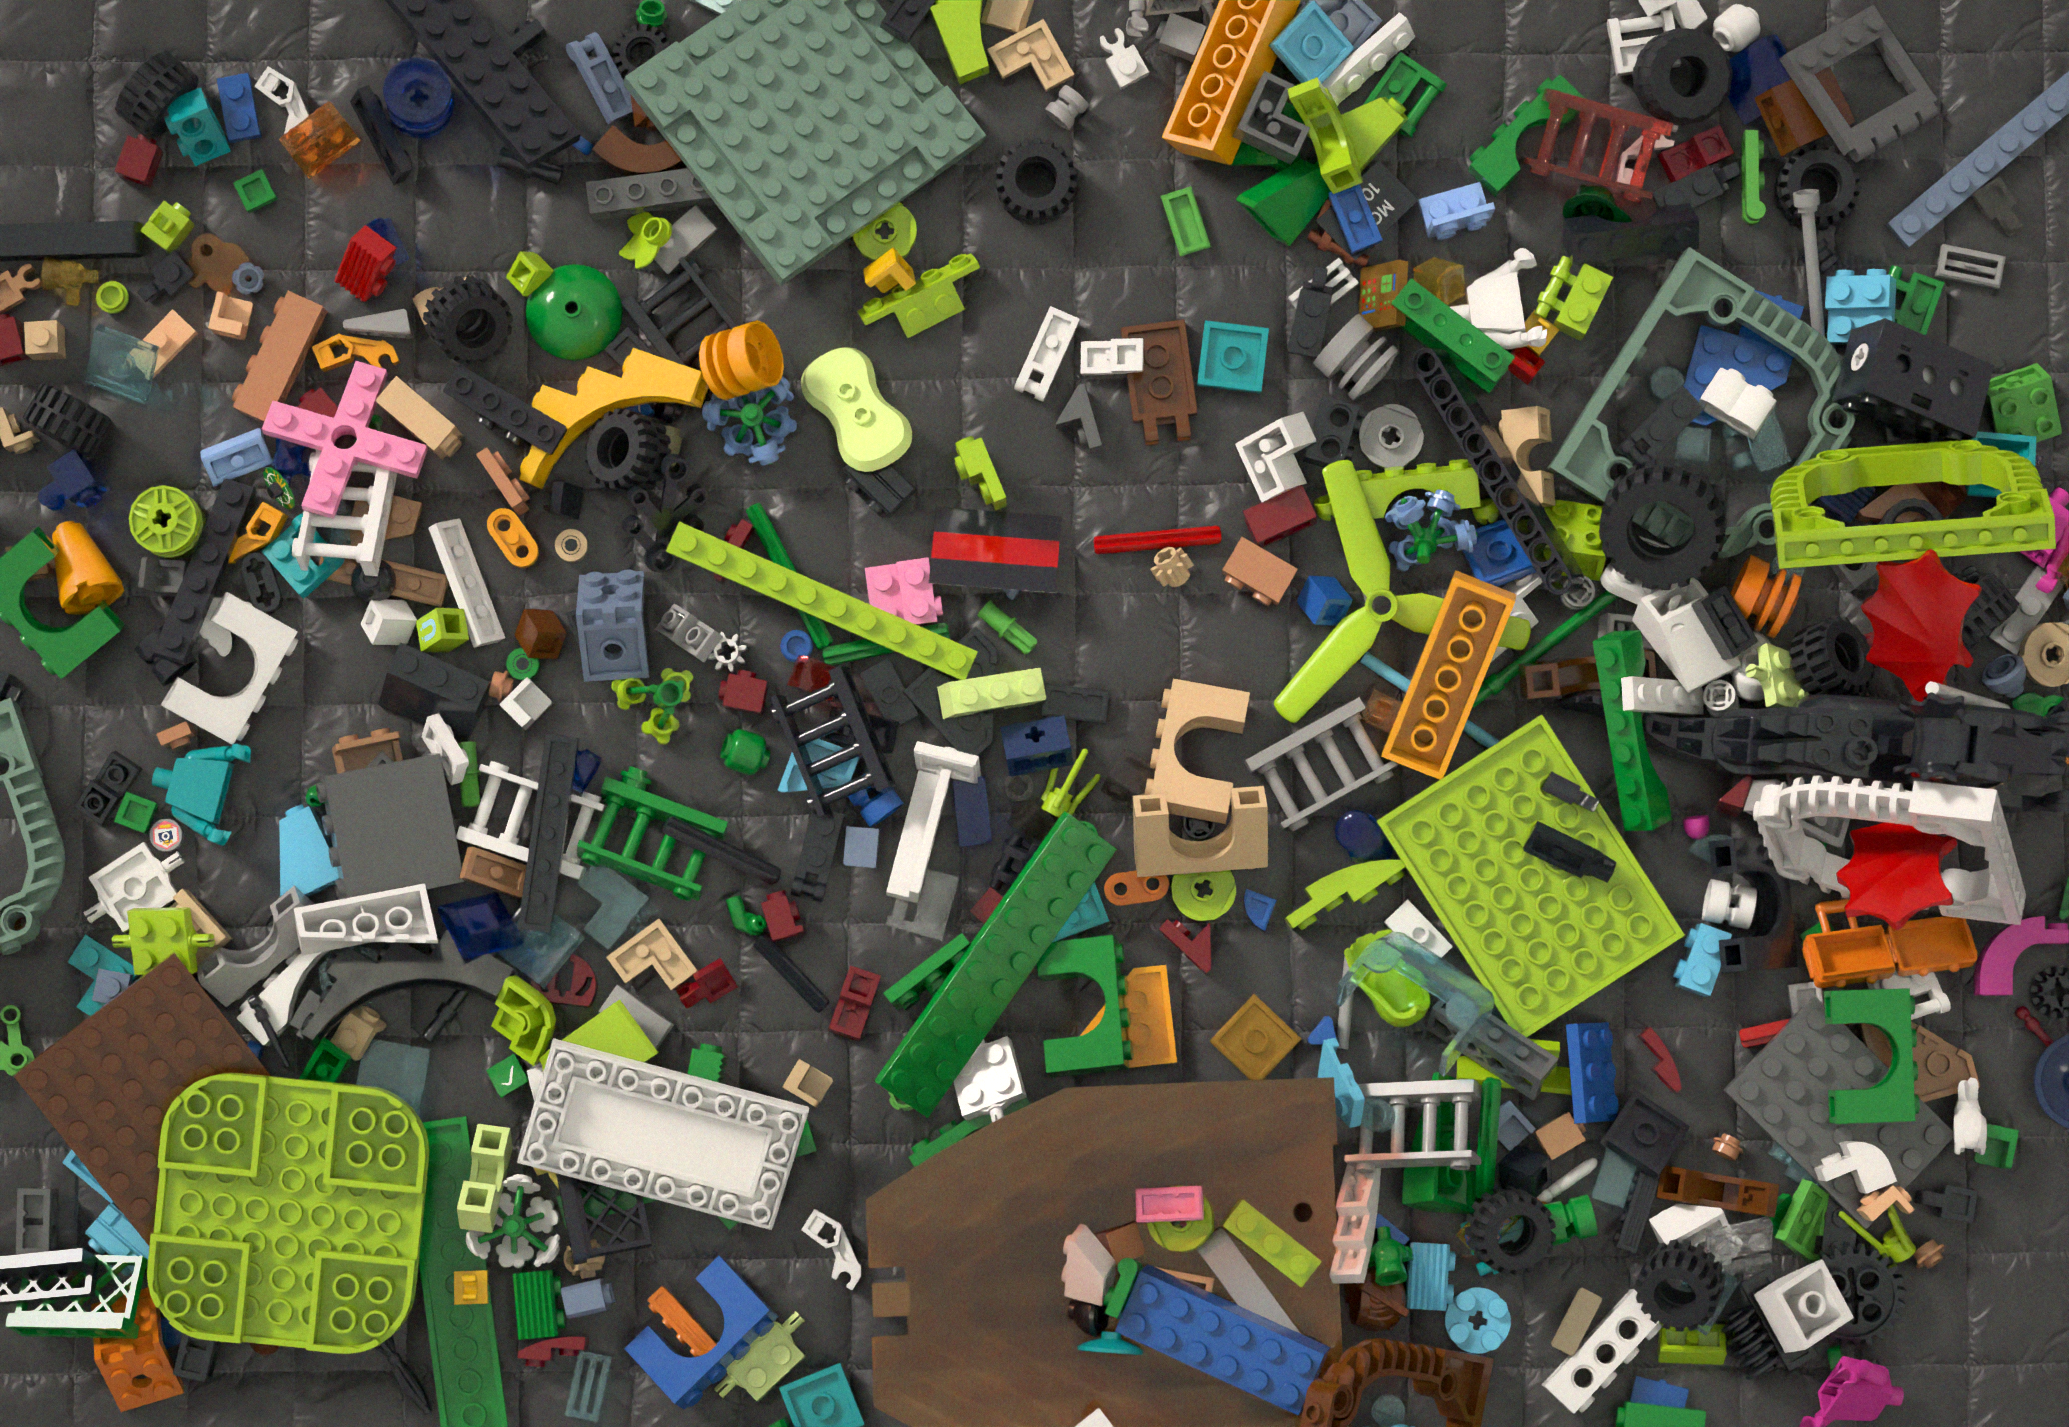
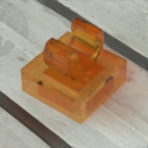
M1374 689L1365 706L1366 709L1361 714V720L1389 733L1402 703Z

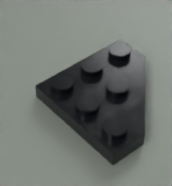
M975 626L957 642L978 651L966 679L995 675L997 650ZM929 667L903 693L952 748L959 752L978 756L993 742L994 709L943 719L937 687L948 682L958 681V679Z

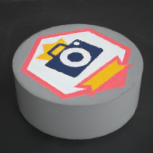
M161 819L150 830V841L158 850L172 852L183 843V828L174 820Z

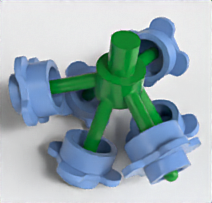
M783 376L778 385L755 392L751 391L749 394L726 401L718 398L713 393L711 400L706 401L702 409V416L705 421H708L707 428L709 431H714L716 425H725L729 417L741 418L742 425L736 424L732 427L727 426L723 428L721 432L722 437L725 438L723 449L726 454L731 456L735 453H743L746 456L753 454L754 456L748 459L749 463L759 461L761 465L773 464V462L779 459L778 453L786 449L784 445L778 447L777 444L783 443L784 437L790 432H794L797 428V422L790 418L787 407L779 406L776 410L767 413L766 416H764L762 411L769 401L780 404L785 398L788 401L794 399L793 393L789 391L790 383ZM762 422L764 431L772 436L771 439L765 440L760 428ZM749 428L754 429L759 442L754 446L752 445L753 433Z
M1437 489L1435 494L1428 491L1425 493V496L1430 498L1427 509L1434 512L1430 516L1431 523L1427 528H1421L1418 522L1424 515L1422 508L1426 503L1424 500H1418L1417 497L1407 496L1400 499L1392 506L1391 511L1386 513L1385 519L1387 522H1394L1396 527L1401 530L1409 528L1412 535L1405 536L1404 540L1400 542L1393 541L1389 545V552L1394 554L1398 570L1404 572L1411 565L1428 563L1430 561V554L1436 551L1437 546L1448 549L1454 543L1457 551L1473 552V545L1477 544L1478 536L1474 525H1469L1468 520L1462 519L1459 524L1455 520L1450 521L1443 517H1450L1453 509L1460 510L1461 507L1455 503V496L1447 490Z

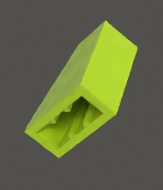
M1386 97L1378 98L1341 115L1351 139L1360 172L1365 169L1409 119L1404 114L1406 108L1394 97H1391L1390 100Z

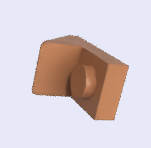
M1136 1221L1094 1234L1116 1261L1115 1266H1118V1263L1123 1258L1134 1259L1146 1253Z

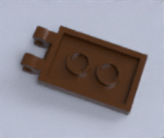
M1185 319L1121 327L1122 339H1144L1143 372L1126 373L1133 424L1143 423L1145 445H1158L1157 426L1173 423L1176 425L1178 442L1191 440L1188 417L1197 416V406Z

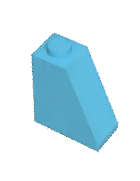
M303 804L287 810L285 812L287 817L279 820L280 897L294 885L303 894L310 897L334 885L335 880H339L337 867H332L330 863L328 849L332 848V845L325 834L315 809L310 806L304 808Z

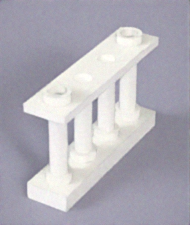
M316 450V452H312L310 455L309 468L312 471L310 481L322 452L320 450ZM358 462V465H354L352 471L369 472L375 476L374 486L370 485L369 488L346 487L342 496V500L367 501L368 505H370L369 512L364 514L363 517L335 515L334 519L304 510L299 537L294 538L292 544V556L297 559L301 570L308 571L310 556L356 559L357 563L361 564L365 575L378 576L397 478L396 472ZM316 527L362 530L364 534L363 543H358L357 546L313 543Z
M493 761L490 762L489 766L481 764L479 771L488 774L489 778L474 822L470 823L468 828L459 826L456 839L527 862L529 849L517 845L519 839L516 837L532 790H538V783L508 773L509 767ZM503 779L520 785L505 832L504 834L500 833L498 839L487 835L488 828L485 827L501 780ZM584 791L582 797L574 794L571 795V802L582 805L566 854H563L560 874L583 880L586 868L579 865L581 859L577 856V845L579 840L584 841L594 810L604 813L606 806L600 803L602 797Z

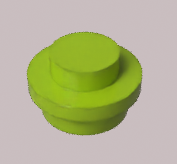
M109 281L99 287L96 293V301L104 312L116 314L126 308L129 302V294L121 283Z

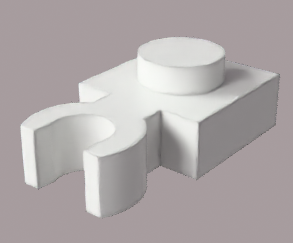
M1116 28L1114 33L1118 38L1117 43L1109 44L1105 37L1101 36L1100 45L1104 51L1112 54L1111 57L1106 59V64L1120 90L1148 76L1149 71L1134 45L1125 49L1124 34L1119 28Z

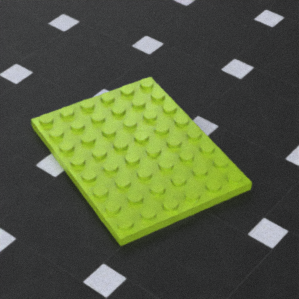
M1543 715L1536 717L1376 821L1507 1025L1525 1037L1530 1036L1685 936L1600 803L1595 811L1591 812L1574 802L1570 805L1541 790L1550 771L1581 786L1580 790L1595 797ZM1539 821L1577 839L1616 861L1614 873L1608 883L1594 876L1583 875L1581 879L1523 850L1524 843L1536 822Z

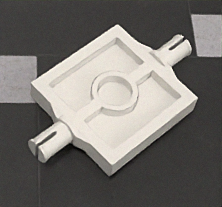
M143 842L90 876L89 880L95 887L100 902L83 912L88 917L87 920L93 923V921L107 913L116 920L121 930L126 933L129 931L128 910L133 908H165L174 902L173 896L178 892L171 883L169 872L185 863L184 859L180 858L182 857L177 851L161 862L153 855L148 845Z
M1008 1036L990 1043H985L983 1039L954 1080L961 1113L967 1121L981 1115H991L993 1123L1004 1117L1003 1110L1009 1105L1027 1098L1013 1043Z

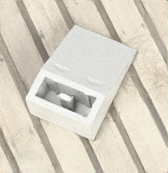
M1694 577L1690 578V585L1680 588L1678 583L1671 585V590L1659 589L1641 598L1632 619L1688 693L1741 667L1738 656L1728 660L1721 658L1691 605L1707 596L1708 593Z

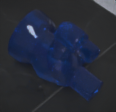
M276 438V451L272 466L273 469L281 474L289 487L291 477L299 474L311 477L312 471H310L309 463L301 462L303 451L307 447Z

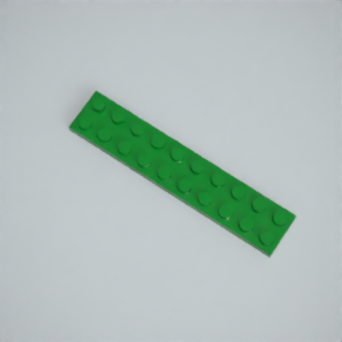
M1064 811L874 1081L928 1118L1117 849Z
M467 1116L423 1122L429 1143V1163L419 1267L441 1427H509L489 1275L488 1304L454 1305V1271L488 1270L487 1260L481 1259L480 1256H475L468 1249L466 1233L469 1231L460 1229L457 1214L463 1182L469 1181L472 1166Z

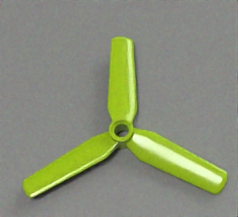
M1349 460L1333 462L1326 466L1322 473L1351 577L1367 599L1364 607L1342 618L1274 700V707L1284 719L1292 723L1298 722L1372 647L1382 622L1392 619L1413 632L1429 635L1444 598L1424 593L1396 596L1390 590V562L1354 465ZM1385 596L1390 600L1391 609L1389 612L1380 614L1374 610L1373 601L1376 597ZM1509 616L1497 646L1523 650L1530 638L1531 626L1529 621Z

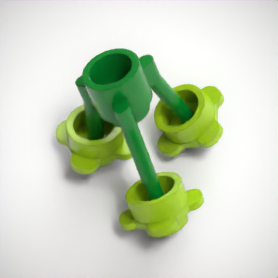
M666 668L661 673L663 683L644 686L640 678L614 680L611 688L616 692L618 697L617 705L620 709L626 710L629 709L631 704L642 703L646 697L645 693L653 694V700L660 708L652 709L651 717L648 721L643 722L641 730L644 734H650L655 737L659 744L665 745L669 743L671 733L678 730L680 725L678 719L672 715L675 712L674 706L690 699L689 687L690 682L693 680L692 673L688 670L674 672L671 668Z

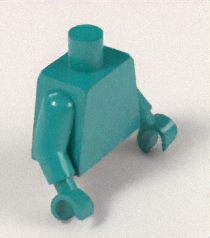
M232 744V746L191 750L186 754L185 758L176 759L173 771L156 767L152 777V786L168 790L165 802L172 805L171 811L176 819L194 832L207 838V840L224 846L231 835V831L218 830L214 824L219 825L234 765L229 762L239 759L250 763L251 748L240 744Z

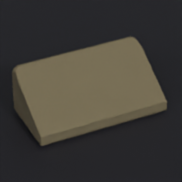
M1583 1287L1578 1289L1551 1342L1552 1347L1570 1356L1575 1355L1602 1302L1600 1296Z

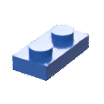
M249 73L218 78L217 84L228 141L235 143L262 137Z
M1360 184L1335 194L1332 192L1328 193L1329 200L1352 254L1382 243L1383 239Z

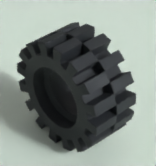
M642 24V27L638 28L637 25H633L630 31L625 29L621 32L623 35L621 38L617 37L615 41L616 47H613L614 62L624 79L626 75L639 67L631 61V52L634 47L640 44L650 45L655 50V55L670 46L663 32L660 33L658 28L654 26L649 28L648 24Z

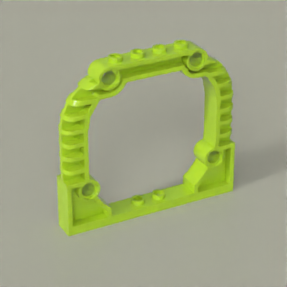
M1976 440L1827 450L1818 453L1816 458L1803 461L1800 466H1794L1785 471L1775 480L1771 489L1770 498L1779 569L1918 559L1929 549L1937 552L1938 557L2056 549L2055 516L2047 489H2043L2037 468L2030 460L2023 456H2019L2012 451L1999 450L1994 446L1982 445ZM1939 481L1954 485L1984 484L2002 492L1996 497L1997 506L1982 512L1983 517L1845 527L1844 522L1826 518L1823 508L1808 506L1809 503L1821 496L1845 494L1859 487Z

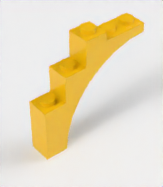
M633 348L631 354L626 357L623 363L622 378L587 366L585 373L579 378L576 396L542 385L540 392L534 396L532 407L565 425L567 432L552 455L532 445L528 456L521 463L519 480L543 489L553 466L566 448L587 428L594 425L599 418L603 419L604 414L608 411L614 412V409H626L631 406L653 402L680 403L701 408L709 388L702 372Z

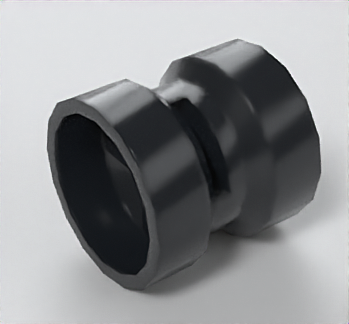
M1184 817L1182 827L1184 833L1189 838L1201 841L1212 834L1215 822Z

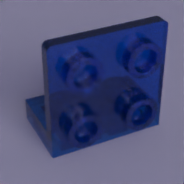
M1777 34L1764 36L1729 59L1733 77L1731 90L1727 97L1744 124H1749L1762 116L1754 100L1755 97L1772 87L1792 79L1779 60L1788 52Z

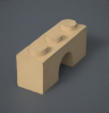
M1539 406L1501 410L1502 419L1499 422V433L1503 438L1505 447L1542 507L1555 506L1554 474L1542 470L1533 471L1529 465L1531 450L1540 443L1552 442L1550 410ZM1515 490L1510 495L1513 505L1518 501V495Z

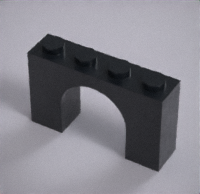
M1734 838L1709 842L1712 875L1738 874L1744 877L1753 888L1757 889L1758 915L1753 931L1747 937L1719 940L1722 973L1798 967L1789 879L1777 873L1773 861L1769 859L1768 848L1764 847V838Z

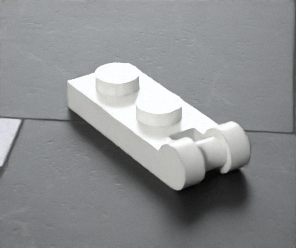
M1050 306L1016 381L1014 390L1021 393L1025 390L1034 394L1035 399L1044 402L1080 322L1079 318ZM1033 371L1044 375L1041 383L1030 379Z

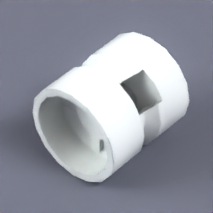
M1710 879L1703 903L1702 920L1719 924L1727 920L1729 926L1749 929L1755 910L1757 889L1743 885L1731 888L1729 882ZM1730 902L1735 904L1734 908L1729 907Z

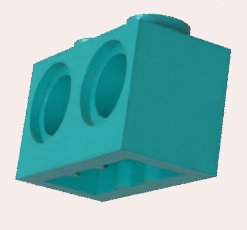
M201 87L179 96L167 108L169 115L164 117L168 129L172 135L178 133L179 138L176 141L184 157L189 155L195 166L231 151L224 130Z

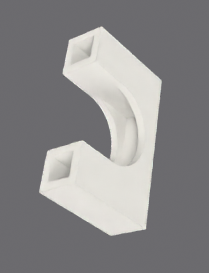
M225 592L210 621L239 636L250 647L254 657V672L249 683L241 691L230 696L221 697L210 695L177 677L161 705L226 742L234 744L236 739L241 741L250 727V724L246 723L252 711L257 713L266 699V696L263 695L268 683L273 685L282 671V668L279 666L284 655L289 657L292 654L298 639L295 638L296 630L234 595Z

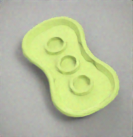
M850 347L837 348L821 355L807 366L801 378L802 393L805 399L832 423L836 432L840 455L850 467L863 472L875 471L890 465L906 453L912 442L911 425L907 418L887 403L880 394L876 384L873 365L863 352Z

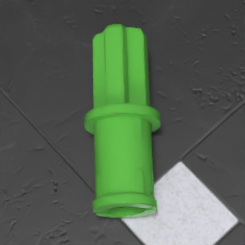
M991 600L978 613L977 617L999 633L998 637L1000 639L1004 637L1022 653L1027 655L1036 646L1037 639L1017 624L1015 617L1011 619L994 605Z
M461 742L458 745L461 749L465 750L469 760L463 782H460L461 804L466 808L477 807L480 804L478 776L481 775V771L478 770L476 742Z

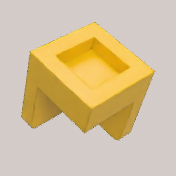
M894 247L863 269L865 283L869 287L875 285L882 293H886L898 283L905 291L916 284L912 267Z

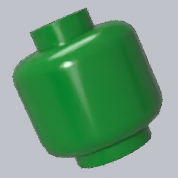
M737 729L732 734L728 733L721 747L720 758L724 759L726 768L752 776L760 767L765 768L767 766L771 751L766 749V740L762 735L744 729Z

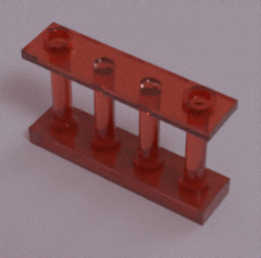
M1545 88L1541 101L1550 103L1548 109L1551 112L1537 160L1527 157L1524 159L1523 164L1531 166L1530 172L1549 177V173L1552 171L1623 191L1622 198L1641 203L1643 197L1652 199L1653 193L1642 190L1655 142L1660 140L1661 135L1670 136L1673 123ZM1568 109L1580 112L1579 118L1582 120L1568 168L1549 164L1563 114H1567ZM1600 117L1611 120L1610 127H1612V132L1599 176L1595 177L1581 173L1580 170L1594 122L1598 123ZM1630 126L1642 129L1641 136H1643L1630 184L1627 186L1613 182L1611 178L1625 131L1628 132Z

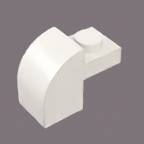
M1845 1141L1839 1143L1844 1156L1841 1157L1839 1152L1821 1159L1822 1165L1814 1168L1818 1179L1826 1182L1851 1172L1858 1191L1865 1194L1897 1182L1885 1154L1876 1146L1865 1142Z

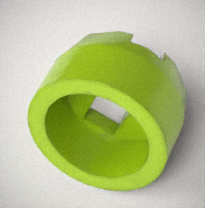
M1328 494L1314 500L1313 504L1319 518L1326 521L1331 520V515L1335 518Z
M1492 498L1480 500V507L1471 508L1475 519L1482 525H1486L1487 521L1493 523L1498 519L1499 509Z

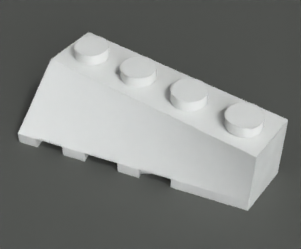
M425 884L294 908L295 924L302 956L371 942L438 943Z

